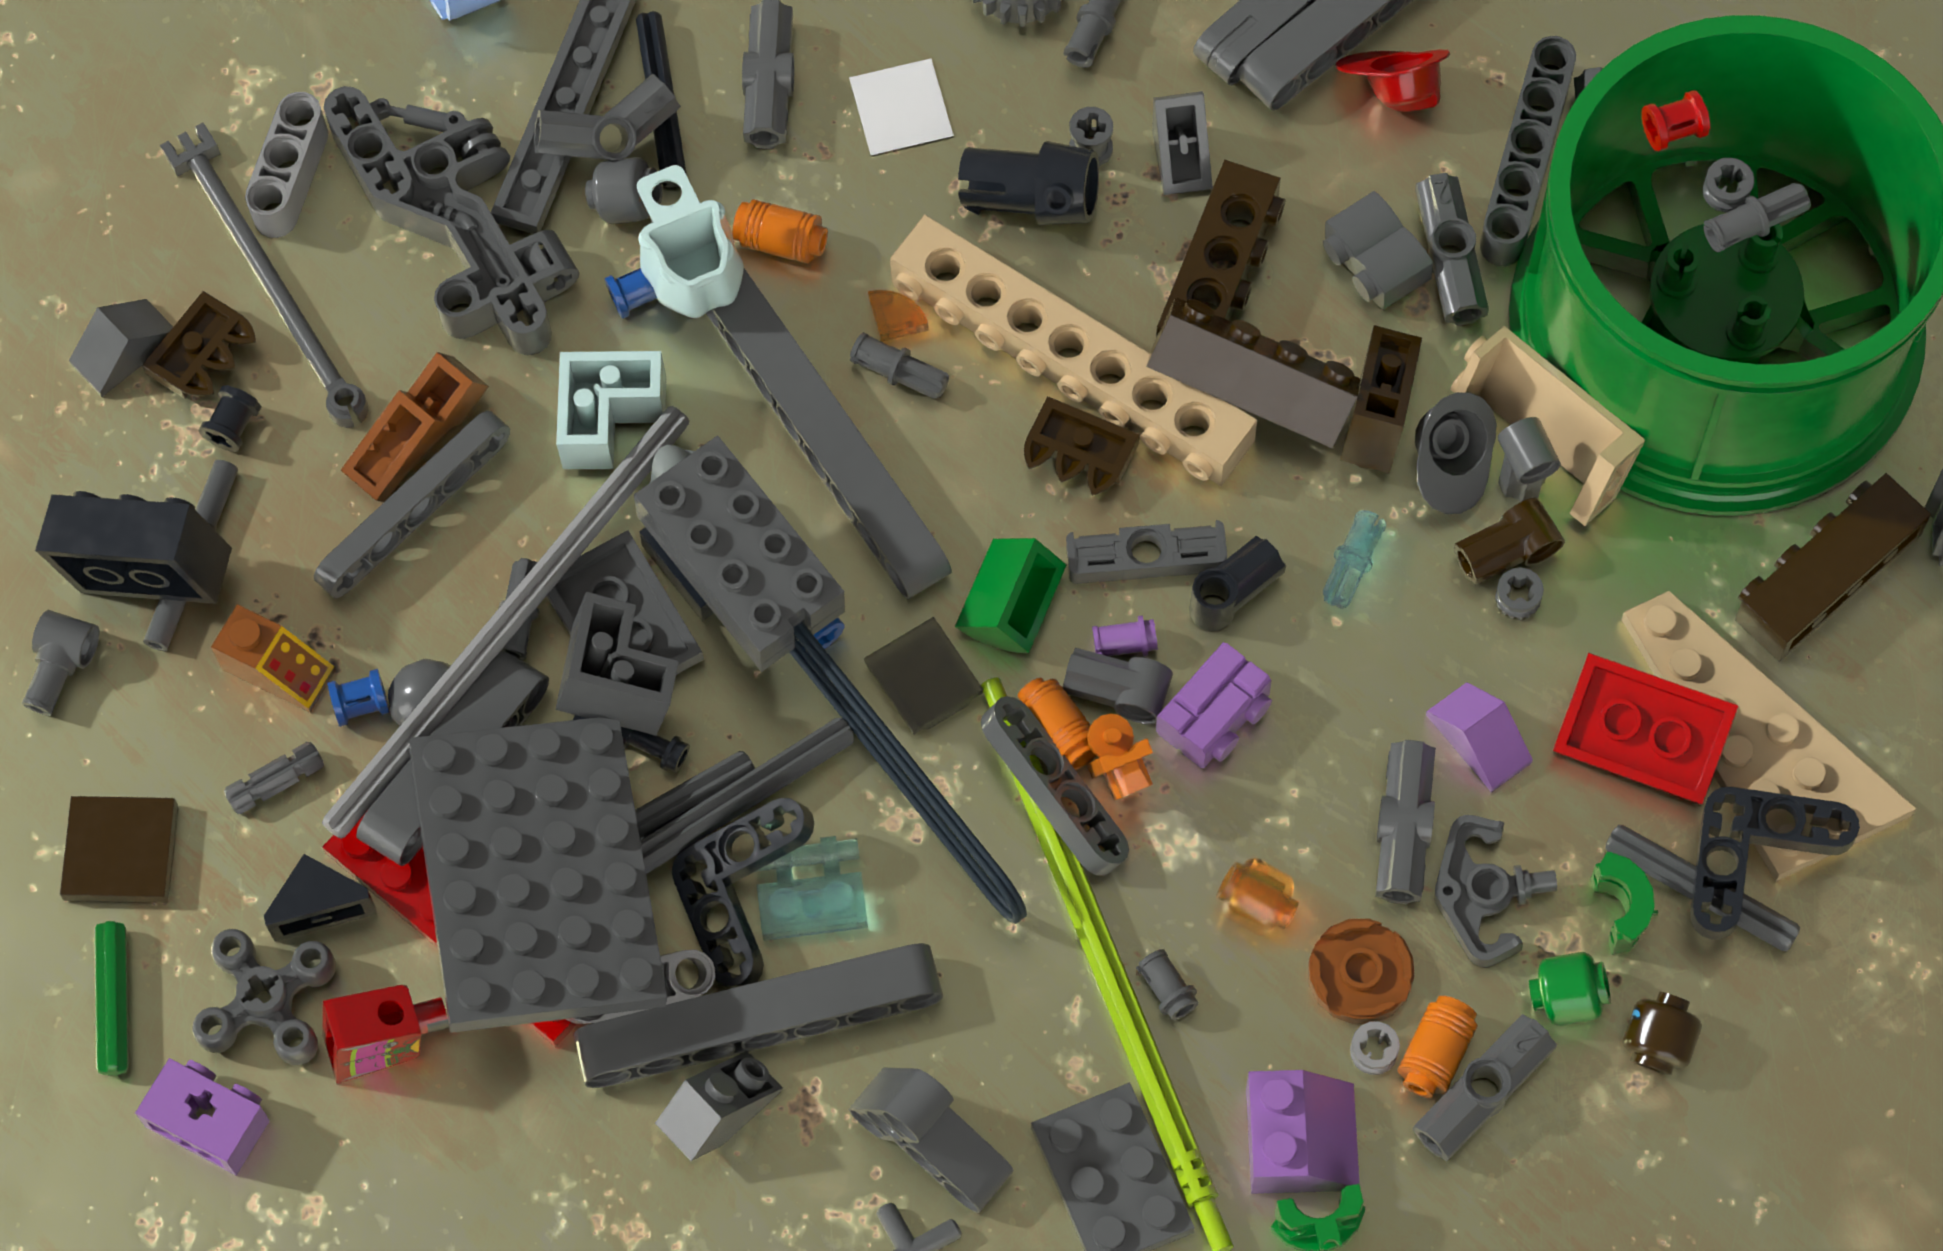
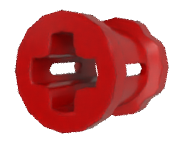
M1695 90L1686 92L1682 100L1659 107L1651 103L1642 108L1644 131L1651 147L1655 151L1665 150L1669 142L1691 135L1702 138L1709 134L1710 118L1701 95Z

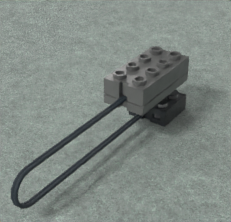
M718 435L696 451L684 450L675 445L660 447L653 459L650 483L634 494L637 517L645 526V528L639 531L642 547L701 621L715 613L761 672L790 653L995 909L1013 924H1017L1027 916L1026 906L1008 876L814 637L815 633L845 612L844 590Z

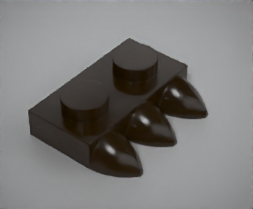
M202 291L144 362L142 367L146 375L184 399L188 395H214L213 384L207 374L208 370L235 369L234 358L228 348L229 344L245 345L256 343L255 332L250 322L242 314Z
M1047 396L1024 444L1025 462L1027 467L1032 469L1043 464L1051 457L1056 458V473L1060 482L1067 481L1078 475L1082 470L1087 471L1088 487L1093 496L1106 491L1114 483L1119 485L1138 447L1140 434Z

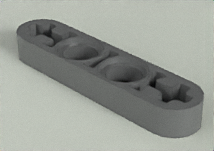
M1006 696L1000 698L982 715L981 727L985 737L1081 865L1095 875L1104 876L1111 873L1128 857L1129 846L1123 832L1068 759L1060 754L1056 744L1031 710L1015 697ZM1007 720L1011 725L1008 726L1004 721ZM1023 740H1024V741L1026 742V744H1027V745L1024 746V747H1022V746L1020 745V743H1021ZM1030 755L1037 756L1045 763L1048 775L1038 772L1033 767ZM1061 797H1067L1076 804L1079 809V817L1073 816L1064 808ZM1086 824L1090 828L1087 832L1083 828ZM1101 845L1106 851L1102 852L1098 846Z

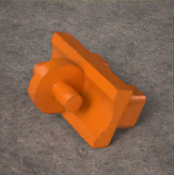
M1106 714L1094 720L1088 729V745L1092 752L1100 758L1088 763L1087 767L1092 779L1104 774L1115 801L1153 785L1142 759L1152 754L1153 751L1147 738L1133 744V730L1126 719L1120 715Z

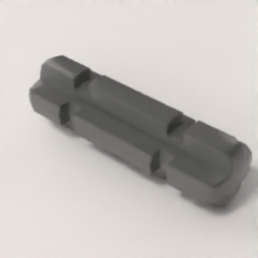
M305 742L292 750L294 755L287 758L284 754L248 774L250 777L248 781L243 782L240 779L227 786L224 793L232 809L237 814H242L256 806L255 800L261 798L265 801L299 782L298 776L305 773L306 777L322 769L324 766L323 759L315 745L311 742Z

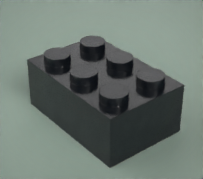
M76 491L73 493V496L51 495L35 551L80 593L217 604L232 547L216 532L217 529L195 510V506L186 500L170 497L166 498L164 502H154L129 494H122L118 499L101 498L85 491Z

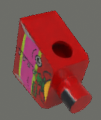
M397 985L323 1001L322 1036L336 1084L413 1060L420 1056L421 1035L449 1028L448 1017L442 998L439 997L413 1004L407 985Z

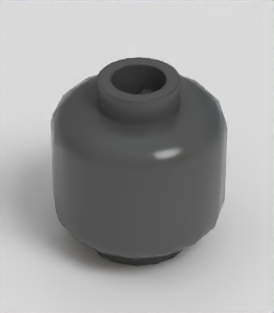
M640 157L624 158L615 161L608 160L599 163L593 172L592 180H588L585 186V195L589 208L592 210L596 209L600 218L608 224L637 222L650 218L637 191V182L641 178L657 172L654 167L650 168L647 162ZM661 183L657 184L652 191V197L658 204H661L662 201Z

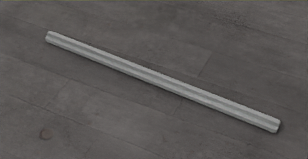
M674 406L667 407L324 816L322 824L329 832L340 839L346 837L410 760L409 738L430 736L652 470L655 453L659 448L665 445H673L689 425V419L684 413Z

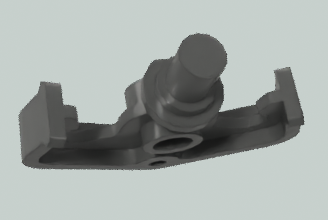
M1464 815L1458 817L1450 828L1435 886L1434 900L1471 962L1479 967H1490L1522 951L1523 942L1519 936L1513 933H1502L1494 944L1483 943L1478 936L1482 918L1502 912L1509 906L1513 897H1517L1518 904L1523 905L1526 904V899L1532 898V894L1557 891L1555 870L1529 873L1528 869L1522 870L1521 865L1513 866L1514 876H1510L1503 868L1495 864H1475L1465 848L1466 840L1476 836L1482 838L1486 844L1498 842L1503 835L1504 822L1475 815Z

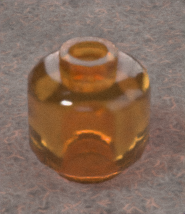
M1259 858L1248 859L1243 864L1237 861L1234 862L1222 880L1216 894V898L1222 901V915L1227 920L1258 936L1269 934L1276 925L1285 929L1292 920L1299 905V901L1292 898L1294 892L1293 878Z

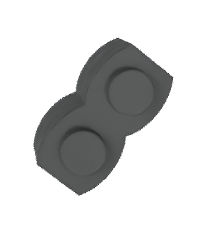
M1375 191L1325 222L1323 246L1326 253L1336 265L1344 264L1354 274L1352 277L1353 284L1365 301L1373 300L1384 310L1432 279L1433 261L1414 235L1403 227L1401 221L1387 202Z

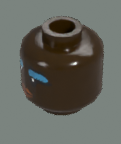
M1659 992L1656 1001L1643 999L1636 1002L1623 1038L1624 1047L1632 1053L1630 1061L1666 1075H1672L1674 1068L1679 1069L1688 1066L1702 1028L1701 1021L1695 1015L1687 1012L1690 1002L1665 992Z

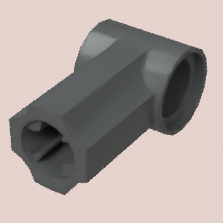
M1528 417L1512 423L1498 435V441L1505 453L1498 483L1505 497H1512L1520 502L1529 498H1538L1541 486L1545 483L1546 478L1554 474L1561 466V462L1540 419Z
M1075 647L1066 669L1063 690L1068 695L1114 707L1115 712L1120 716L1133 722L1155 724L1157 715L1162 711L1173 672L1166 665L1152 659L1134 657L1127 662Z

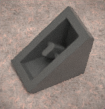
M1203 91L1153 98L1152 134L1163 194L1169 195L1213 189Z
M147 299L97 307L69 362L94 390L103 397L144 364L173 326Z

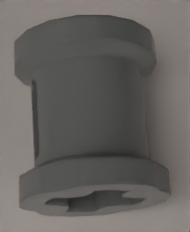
M1085 107L1078 110L1069 122L1071 136L1069 145L1094 150L1098 154L1100 167L1102 164L1107 163L1113 154V142L1111 140L1113 121L1105 110L1098 107ZM1092 119L1096 120V127H1092Z

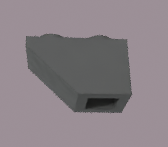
M745 1051L686 1079L655 1124L690 1161H693L724 1145L781 1092L783 1087L769 1074L768 1069L762 1062L755 1059L748 1051Z

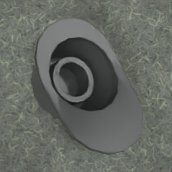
M1457 392L1442 398L1420 419L1415 430V446L1418 453L1416 466L1417 484L1422 498L1432 509L1444 514H1461L1474 507L1483 496L1489 478L1497 423L1493 409L1483 398L1470 392Z

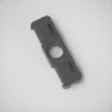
M1216 520L1215 527H1211V525L1174 528V531H1171L1170 524L1119 528V535H1116V533L1087 535L1074 539L1073 532H1070L1066 537L1069 579L1074 584L1199 574L1206 569L1216 568L1227 559L1224 524L1219 520ZM1151 541L1160 548L1161 554L1154 562L1143 563L1133 556L1132 549L1139 542Z

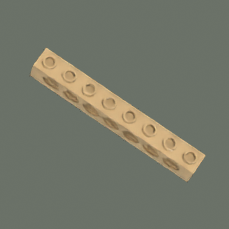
M925 214L891 256L892 282L904 296L912 300L920 298L933 306L935 312L944 321L952 325L960 323L973 331L977 339L989 349L994 351L1002 349L1016 358L1019 366L1029 374L1037 377L1042 374L1056 383L1059 390L1069 399L1075 402H1082L1083 400L1098 409L1100 415L1106 421L1121 427L1125 426L1131 431L1140 434L1141 440L1148 448L1158 454H1165L1167 452L1183 462L1185 469L1194 477L1203 481L1210 479L1222 486L1255 442L1257 419L1228 402L1146 367L1150 353ZM944 272L956 275L950 281H941L935 278L938 274ZM982 298H993L998 301L996 304L988 307L975 303ZM1023 323H1032L1039 327L1032 332H1022L1017 329ZM1071 348L1079 351L1080 354L1073 358H1065L1060 356L1058 352ZM1106 374H1114L1122 380L1115 384H1107L1099 380V378ZM1147 400H1157L1164 406L1157 410H1148L1140 404ZM1188 426H1199L1206 432L1200 436H1190L1182 430Z

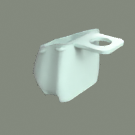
M673 165L641 178L637 182V191L653 223L646 225L638 237L640 243V268L654 288L659 302L671 310L691 318H699L709 310L733 303L741 285L744 265L735 248L732 231L725 217L724 206L714 200H706L700 203L685 171L680 166ZM664 181H671L680 186L682 195L675 204L669 206L660 205L652 197V191L655 186Z

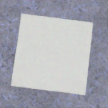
M931 58L849 77L870 155L954 136Z

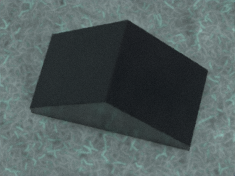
M303 854L264 914V920L268 931L276 942L376 915L377 911L372 897L365 886Z

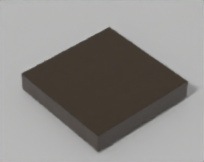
M71 796L60 888L62 899L64 901L168 903L178 808L175 798Z

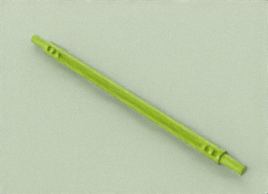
M999 677L988 679L981 684L989 707L993 706L1000 698L1007 696ZM1007 720L1004 721L1008 726L1011 725ZM1024 740L1020 743L1022 747L1027 745ZM1030 755L1033 767L1038 772L1045 774L1039 758ZM1011 772L1188 1207H1195L1212 1251H1229L1234 1245L1215 1201L1219 1194L1086 872Z

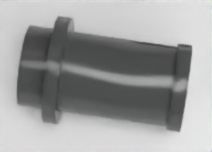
M1164 949L1149 954L1139 962V966L1136 969L1143 975L1161 1002L1158 1009L1162 1015L1168 1014L1172 1020H1177L1196 1008L1199 1003L1195 998L1197 990L1193 985H1186Z

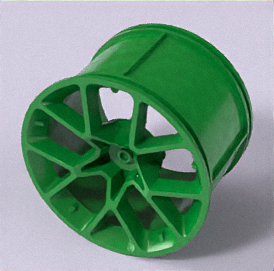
M1731 15L1705 18L1680 24L1658 32L1631 46L1594 76L1576 99L1558 135L1540 218L1527 238L1526 245L1516 265L1510 289L1508 329L1591 395L1610 413L1618 417L1645 439L1620 490L1655 505L1687 513L1712 516H1743L1768 513L1799 505L1840 486L1864 469L1884 449L1897 432L1912 404L1920 383L1925 360L1926 323L1943 297V124L1923 95L1904 75L1883 58L1838 33L1786 18L1760 15ZM1697 91L1707 107L1710 118L1708 136L1697 138L1695 135L1669 142L1665 150L1655 151L1651 147L1644 131L1642 108L1651 103L1657 107L1682 100L1686 92ZM1735 158L1747 164L1753 172L1754 184L1750 196H1754L1756 199H1759L1756 171L1758 168L1764 167L1796 179L1824 196L1825 202L1783 226L1777 224L1770 227V232L1766 236L1754 235L1725 248L1721 252H1716L1710 246L1705 236L1703 227L1705 224L1692 227L1669 241L1651 183V176L1656 169L1668 165L1684 163L1685 167L1694 166L1695 161ZM1627 182L1646 246L1584 230L1579 226V222L1603 197ZM1849 219L1869 244L1868 251L1872 257L1875 256L1883 273V283L1874 291L1808 311L1804 298L1802 276L1789 251ZM1590 263L1643 277L1650 281L1651 305L1642 322L1623 308L1610 294L1593 271ZM1887 314L1891 316V321L1888 325L1871 337L1847 349H1844L1826 336V334ZM1777 347L1798 352L1809 360L1787 364H1758L1760 357L1770 353Z

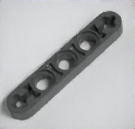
M485 411L475 417L320 562L314 573V581L333 598H339L348 593L502 449L510 436L511 429L492 411Z

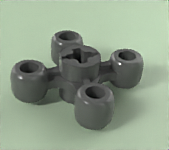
M227 929L220 932L214 938L211 945V954L215 964L223 972L231 974L236 978L238 982L236 985V996L231 1003L222 1008L208 1007L196 1015L192 1028L196 1042L208 1052L221 1053L228 1050L234 1044L237 1033L243 1027L256 1024L268 1027L273 1032L275 1050L285 1063L291 1065L308 1063L317 1052L318 1039L315 1031L307 1022L293 1016L291 1011L292 1000L300 989L307 986L320 987L332 979L336 971V961L331 950L321 942L307 941L295 949L292 961L281 969L274 970L266 966H260L255 959L256 949L251 938L245 932L238 929ZM240 948L237 954L227 956L231 949ZM321 960L316 967L307 968L311 961ZM266 990L272 998L268 1002L263 1003L257 996ZM222 1026L218 1033L208 1035L212 1027ZM303 1038L298 1046L289 1047L293 1039Z

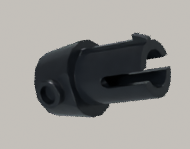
M1051 141L1044 142L1039 153L967 147L961 157L958 180L969 181L968 189H960L958 191L960 204L977 215L981 213V210L1035 214L1039 225L1089 223L1095 214L1098 200V154L1094 150Z

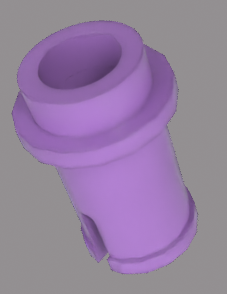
M1142 615L1138 616V621L1101 627L1092 626L1095 652L1098 654L1117 656L1142 652L1143 657L1148 656V651L1158 650L1154 619L1143 620Z

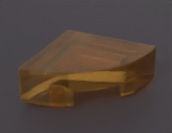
M888 290L868 291V300L880 342L929 331L928 321L924 312L907 296Z

